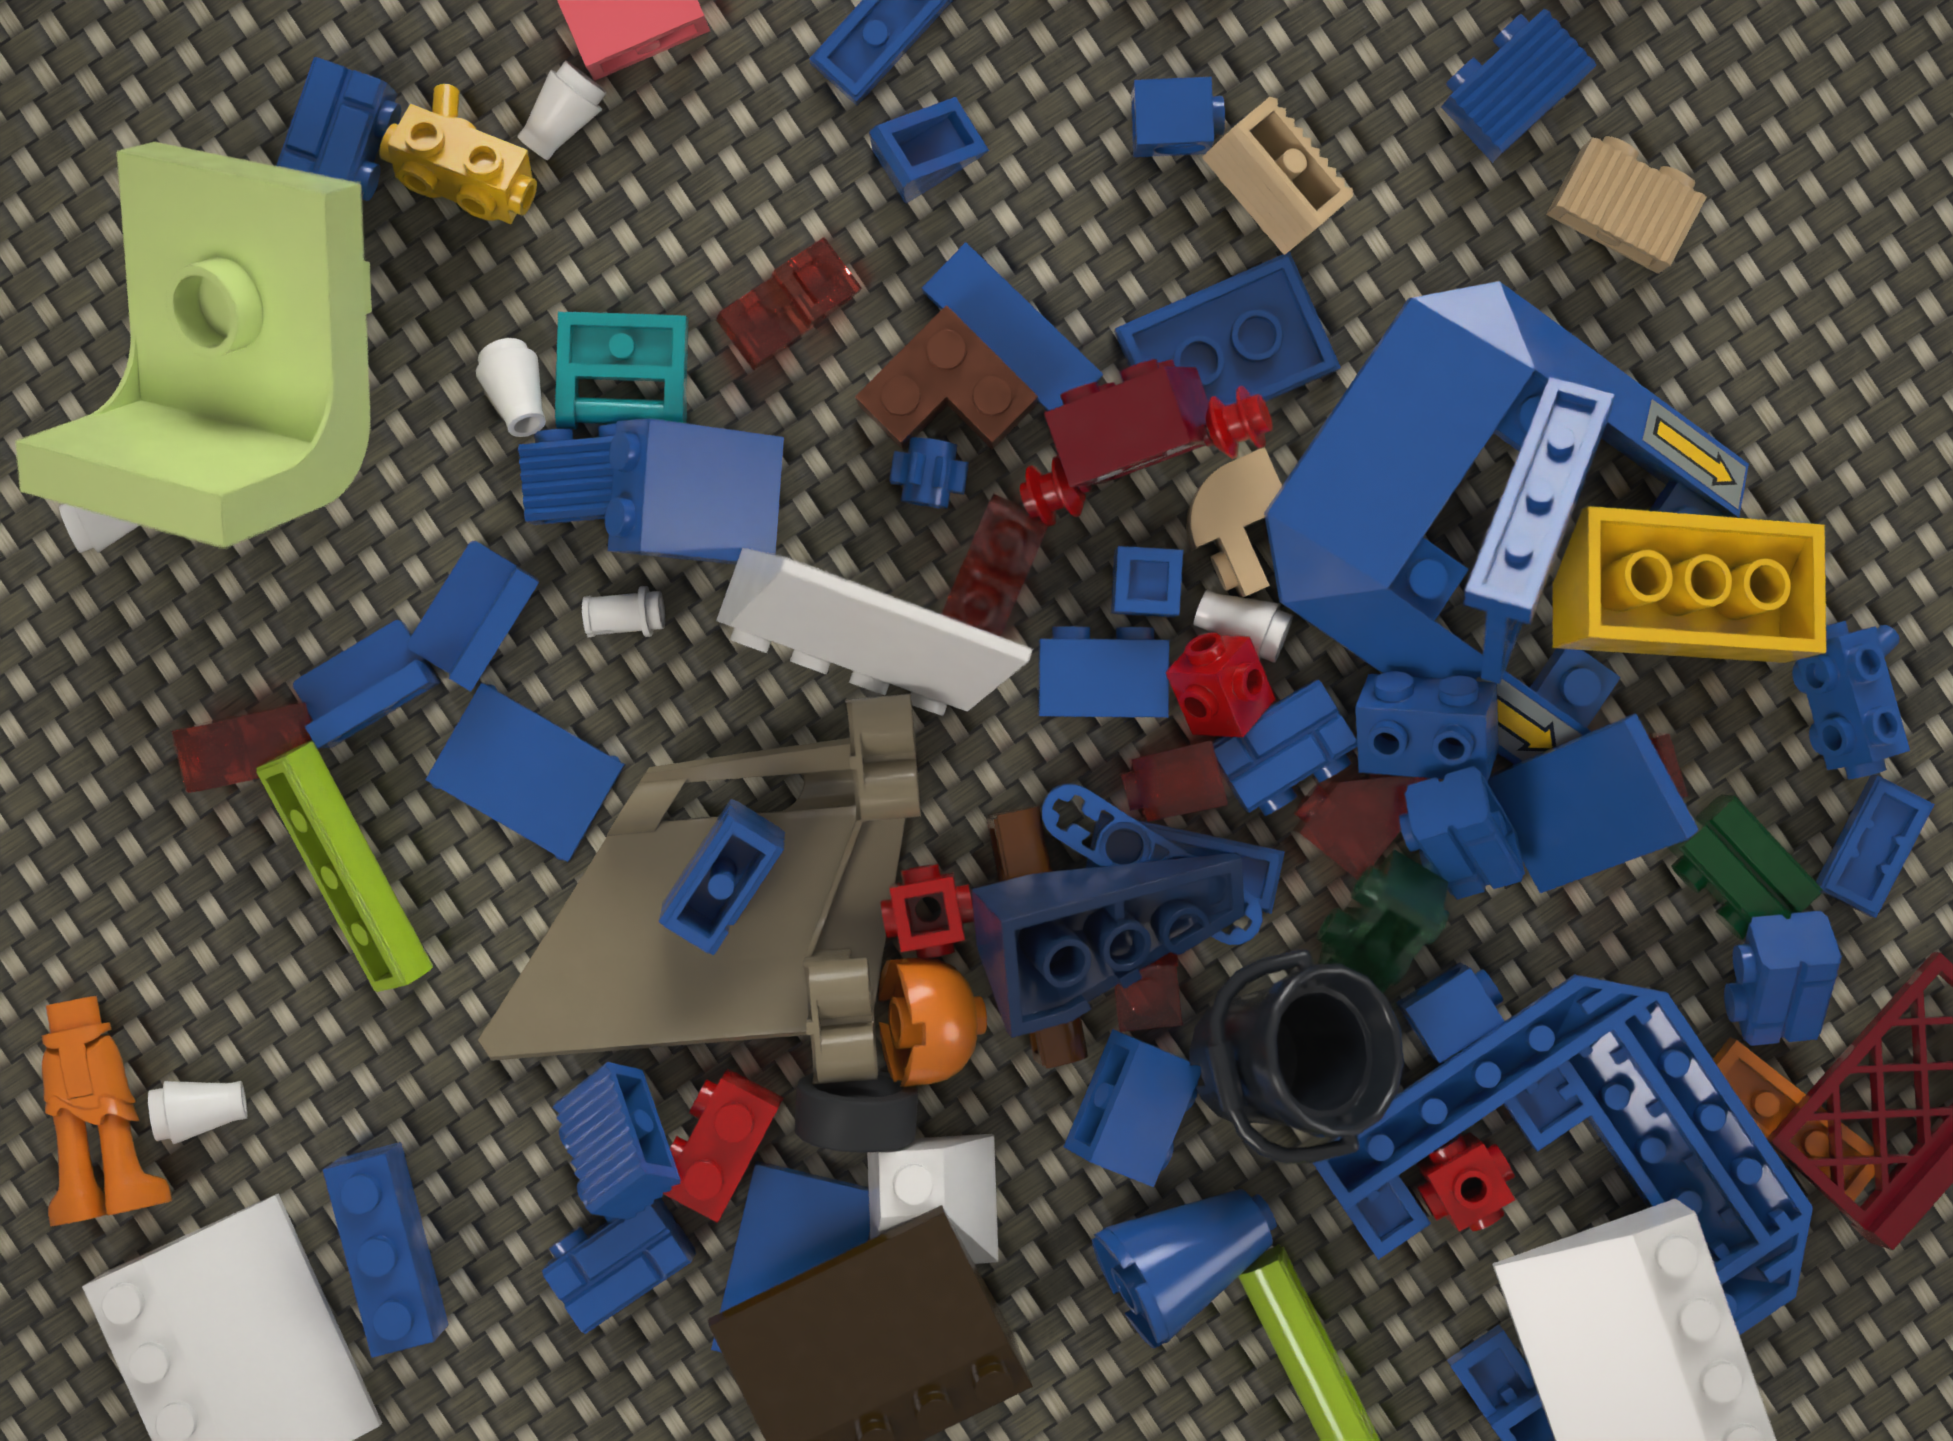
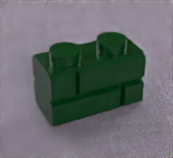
M1722 794L1716 797L1696 816L1694 822L1699 831L1687 840L1668 846L1669 850L1678 858L1671 865L1674 872L1696 893H1699L1704 888L1710 892L1721 904L1714 912L1715 915L1740 940L1746 937L1752 917L1782 914L1786 919H1790L1792 913H1801L1823 891L1744 804L1733 795Z

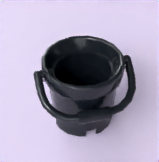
M1306 949L1263 958L1237 970L1218 990L1213 1006L1206 1010L1195 1026L1189 1050L1190 1066L1201 1065V1075L1205 1085L1196 1086L1201 1100L1218 1117L1232 1122L1238 1136L1259 1155L1284 1164L1315 1163L1355 1153L1359 1149L1357 1135L1379 1122L1396 1097L1404 1065L1401 1028L1388 998L1367 975L1343 964L1314 965L1312 956ZM1292 969L1288 976L1274 983L1272 987L1235 997L1246 984L1264 975ZM1251 1123L1285 1125L1311 1136L1324 1138L1341 1137V1139L1310 1147L1287 1148L1268 1141L1251 1126Z

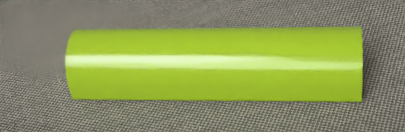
M313 740L295 747L257 767V774L374 991L381 992L409 985L433 968L432 962Z
M1276 1245L1265 1251L1238 1278L1320 1441H1381L1284 1246Z

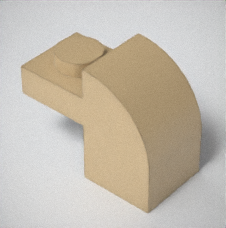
M1265 447L1231 461L1213 472L1194 494L1186 519L1187 539L1191 551L1215 541L1219 553L1212 555L1211 561L1225 591L1235 587L1239 597L1242 598L1270 586L1244 529L1265 519V510L1282 487Z

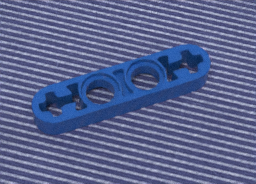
M1075 783L1062 784L1053 788L1043 801L1041 811L1046 829L1055 838L1101 867L1119 865L1108 857L1106 842L1108 837L1120 828H1129L1136 831L1143 842L1141 855L1133 863L1194 857L1087 788ZM1074 795L1082 797L1084 799L1081 806L1082 812L1096 822L1099 820L1101 810H1105L1113 815V818L1099 830L1093 849L1081 843L1091 833L1080 825L1071 823L1066 830L1056 825L1060 815L1053 809V805L1058 798L1069 802ZM1244 888L1245 915L1249 918L1247 925L1244 928L1233 925L1227 932L1220 930L1212 935V937L1228 945H1240L1251 940L1259 932L1263 921L1262 908L1258 899Z

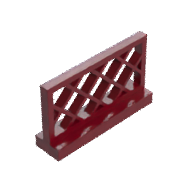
M1933 952L1767 1137L1768 1142L1780 1155L1853 1222L1851 1226L1869 1243L1890 1250H1894L1953 1183V1102L1949 1107H1930L1928 1070L1953 1069V1061L1927 1062L1925 1025L1953 1024V1016L1925 1017L1924 990L1939 974L1953 988V964L1940 952ZM1910 1007L1911 1017L1900 1018ZM1911 1025L1913 1063L1883 1064L1882 1037L1892 1026ZM1869 1053V1064L1858 1065ZM1914 1071L1916 1108L1885 1109L1883 1072ZM1850 1073H1870L1871 1110L1841 1111L1839 1085ZM1827 1100V1111L1816 1112ZM1930 1116H1940L1931 1126ZM1916 1117L1917 1143L1907 1154L1888 1155L1886 1118ZM1872 1118L1874 1155L1843 1156L1841 1120ZM1828 1120L1829 1157L1807 1158L1790 1142L1807 1121ZM1898 1163L1889 1174L1888 1164ZM1874 1164L1875 1190L1859 1207L1845 1194L1843 1165ZM1818 1166H1830V1179Z

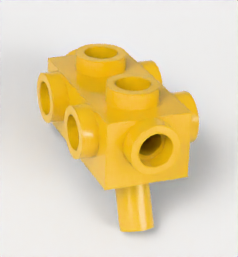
M440 84L435 86L432 112L410 103L400 123H393L386 130L379 152L382 160L392 163L395 177L404 186L430 198L444 197L454 201L469 214L488 221L501 220L512 224L517 214L523 216L527 213L534 200L537 188V181L532 178L528 150L476 130L472 123L458 118L460 92L453 85Z

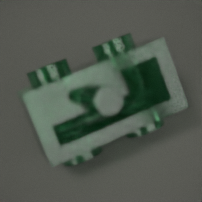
M1393 849L1378 869L1369 865L1362 872L1352 889V900L1343 911L1337 907L1333 908L1323 921L1316 940L1322 943L1318 964H1343L1367 975L1382 993L1390 985H1397L1408 971L1415 955L1425 944H1432L1446 925L1449 912L1444 909L1448 881Z

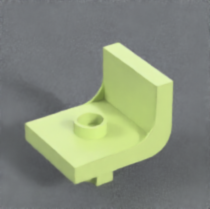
M151 142L117 151L131 336L127 366L117 389L98 410L77 420L15 441L20 492L227 548L333 502L345 492L356 477L365 457L370 435L366 314L372 312L370 262L364 261L361 183L158 142Z

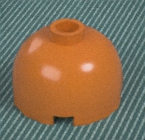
M906 958L886 961L881 972L878 1001L891 999L888 1011L889 1024L879 1022L884 1058L891 1078L894 1082L902 1080L900 1087L927 1085L949 1079L961 1071L972 1056L976 1047L977 1035H982L986 1032L987 1011L983 998L981 996L974 997L966 978L953 965L939 959Z

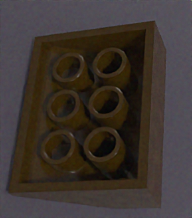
M942 1205L708 1318L709 1328L765 1441H923L1033 1387L1017 1340Z

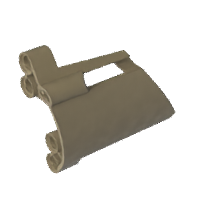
M911 694L845 699L850 738L649 767L619 813L606 839L560 913L479 1037L478 1042L490 1060L810 1035L813 1057V1085L878 1079L874 1007L886 941L880 901L891 899L889 888L896 880L905 819L921 817L916 761L917 749ZM800 774L804 780L803 790L793 805L783 811L757 813L785 831L784 850L736 923L730 925L729 933L716 953L712 955L703 951L659 923L663 901L719 817L661 821L683 785L689 782Z

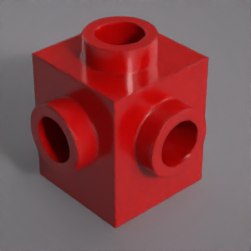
M1218 633L1198 635L1186 645L1185 651L1165 672L1192 735L1243 738L1276 699L1250 636H1221Z
M938 863L901 870L903 882L891 884L889 888L891 899L880 901L887 938L898 937L901 952L916 950L917 958L927 959L954 953V942L965 940L964 924L975 922L969 884L956 886L954 872L940 874ZM925 897L936 899L941 907L940 915L931 921L923 920L916 911L917 903Z
M1471 1132L1464 1136L1458 1134L1430 1153L1429 1156L1416 1163L1426 1181L1417 1189L1436 1221L1446 1217L1459 1232L1467 1227L1471 1231H1479L1494 1224L1505 1215L1502 1207L1515 1201L1513 1194L1506 1182L1515 1178V1175L1505 1156L1496 1144L1486 1148L1484 1143ZM1470 1177L1481 1179L1482 1184L1461 1194V1186L1466 1179Z

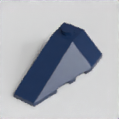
M1237 853L1034 873L971 889L977 949L1006 1031L1012 1038L1075 1020L1090 1011L1091 1008L1088 1002L1118 984L1126 989L1142 979L1140 970L1170 952L1178 955L1183 954L1245 916L1242 857Z

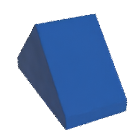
M956 97L876 125L869 132L872 151L905 204L978 160L989 151Z

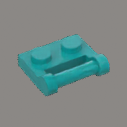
M558 311L555 394L556 427L558 429H577L579 423L617 424V421L657 419L687 423L686 386L689 321L687 316ZM579 379L665 382L664 400L579 397L578 393Z

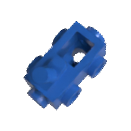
M1846 621L1826 625V653L1799 659L1793 666L1792 676L1794 684L1799 691L1807 694L1814 720L1809 730L1810 743L1818 754L1823 755L1827 770L1845 767L1848 779L1865 777L1886 771L1885 758L1910 751L1885 657L1900 641L1898 633L1890 626L1881 625L1878 628L1874 626L1849 632Z

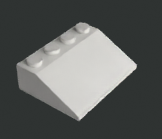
M742 548L716 620L734 627L730 638L734 642L767 653L771 641L794 649L790 662L823 674H827L830 663L853 670L849 683L882 695H886L889 684L911 691L913 706L940 716H944L947 705L969 711L1029 661L1033 650L791 559Z
M279 1193L116 1266L82 1286L152 1441H353L382 1424Z
M1677 1199L1661 1203L1492 1264L1555 1441H1776L1696 1213Z

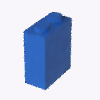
M657 419L617 421L616 435L611 442L609 453L610 463L614 470L612 498L605 513V527L609 534L608 551L734 565L738 562L742 548L776 555L784 437Z

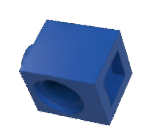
M1212 77L1134 80L1131 91L1133 157L1206 154L1213 146L1214 135H1224L1223 96H1212Z
M1118 546L1114 550L1111 614L1176 617L1180 615L1183 550Z
M1461 962L1396 1002L1429 1056L1438 1063L1445 1061L1505 1022L1496 1009V1006L1502 1003L1504 999L1490 976L1484 969L1474 974L1470 967Z

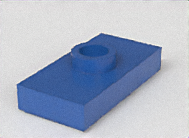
M1870 775L1816 880V883L1823 889L1822 892L1869 917L1876 918L1935 804L1878 775Z

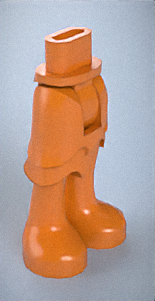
M97 996L46 1005L51 1034L42 1035L43 1044L47 1047L42 1059L44 1101L46 1102L45 1113L53 1116L59 1164V1188L48 1206L50 1226L89 1220L104 1215L128 1212L172 1201L171 1189L167 1180L145 1173L141 1169L136 1156L130 1121H140L133 1103H136V1100L129 1089L123 1060L115 1041L108 1034L101 1035L106 1031H111L110 1022L102 1023ZM86 1122L98 1125L105 1195L95 1179Z

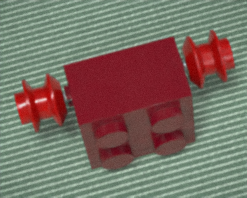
M1151 359L1130 366L1119 372L1123 382L1115 385V382L1098 386L1097 382H1092L1066 391L1060 395L1063 403L1062 406L1044 412L1058 455L1053 457L1052 471L1042 474L1034 465L1026 468V481L1020 484V495L1024 507L1031 518L1036 519L1040 517L1045 525L1051 527L1056 523L1057 510L1066 508L1074 517L1082 514L1086 497L1085 493L1091 491V485L1108 483L1204 446L1211 447L1215 445L1218 450L1231 459L1238 457L1239 443L1248 439L1259 449H1262L1266 445L1265 433L1273 429L1267 405L1260 394L1251 396L1244 386L1237 388L1236 402L1225 406L1216 396L1211 397L1208 402L1197 368L1176 367L1173 359L1158 363L1157 359Z

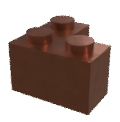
M947 305L855 396L858 406L902 450L910 443V438L916 437L947 405L993 449L1037 405L1038 396Z

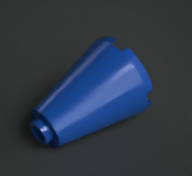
M1237 1189L1105 1227L1094 1234L1095 1238L1092 1239V1246L1113 1294L1120 1292L1130 1308L1129 1311L1125 1312L1128 1320L1151 1348H1157L1164 1343H1168L1272 1246L1273 1239L1270 1231L1275 1229L1277 1224L1271 1209L1259 1194L1250 1197L1245 1190Z

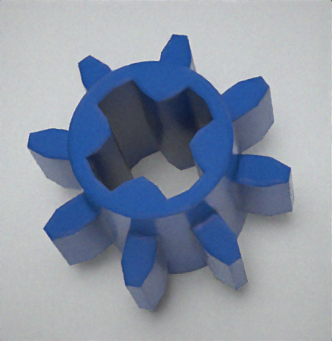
M911 437L908 453L894 451L889 481L890 484L903 486L901 502L948 509L950 493L964 495L969 465L968 462L955 460L957 444L936 439Z

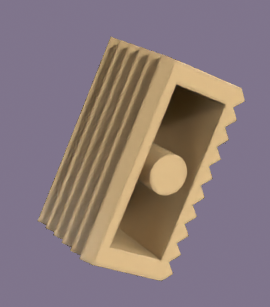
M1267 98L1202 156L1203 160L1219 177L1220 181L1230 190L1257 222L1262 231L1268 235L1284 255L1353 197V188L1345 187L1344 178L1336 177V168L1328 167V158L1320 157L1319 148L1311 147V138L1303 137V128L1294 127V118L1286 117V108L1278 107V98Z
M1610 136L1604 137L1603 141L1592 137L1577 154L1546 215L1659 274L1671 266L1707 197L1703 193L1693 190L1695 181L1687 174L1667 166L1660 167L1658 171L1655 168H1650L1646 163L1639 162L1637 160L1639 152L1630 144Z

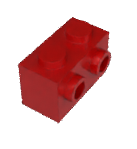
M730 1069L726 1070L718 1085L706 1079L689 1111L690 1115L699 1119L689 1140L686 1141L676 1136L670 1147L681 1184L672 1186V1191L663 1194L718 1223L775 1116L783 1097Z

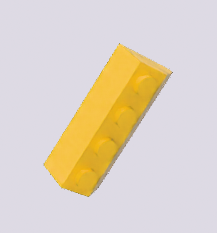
M1592 506L1585 507L1580 513L1553 582V648L1787 663L1826 653L1825 525Z

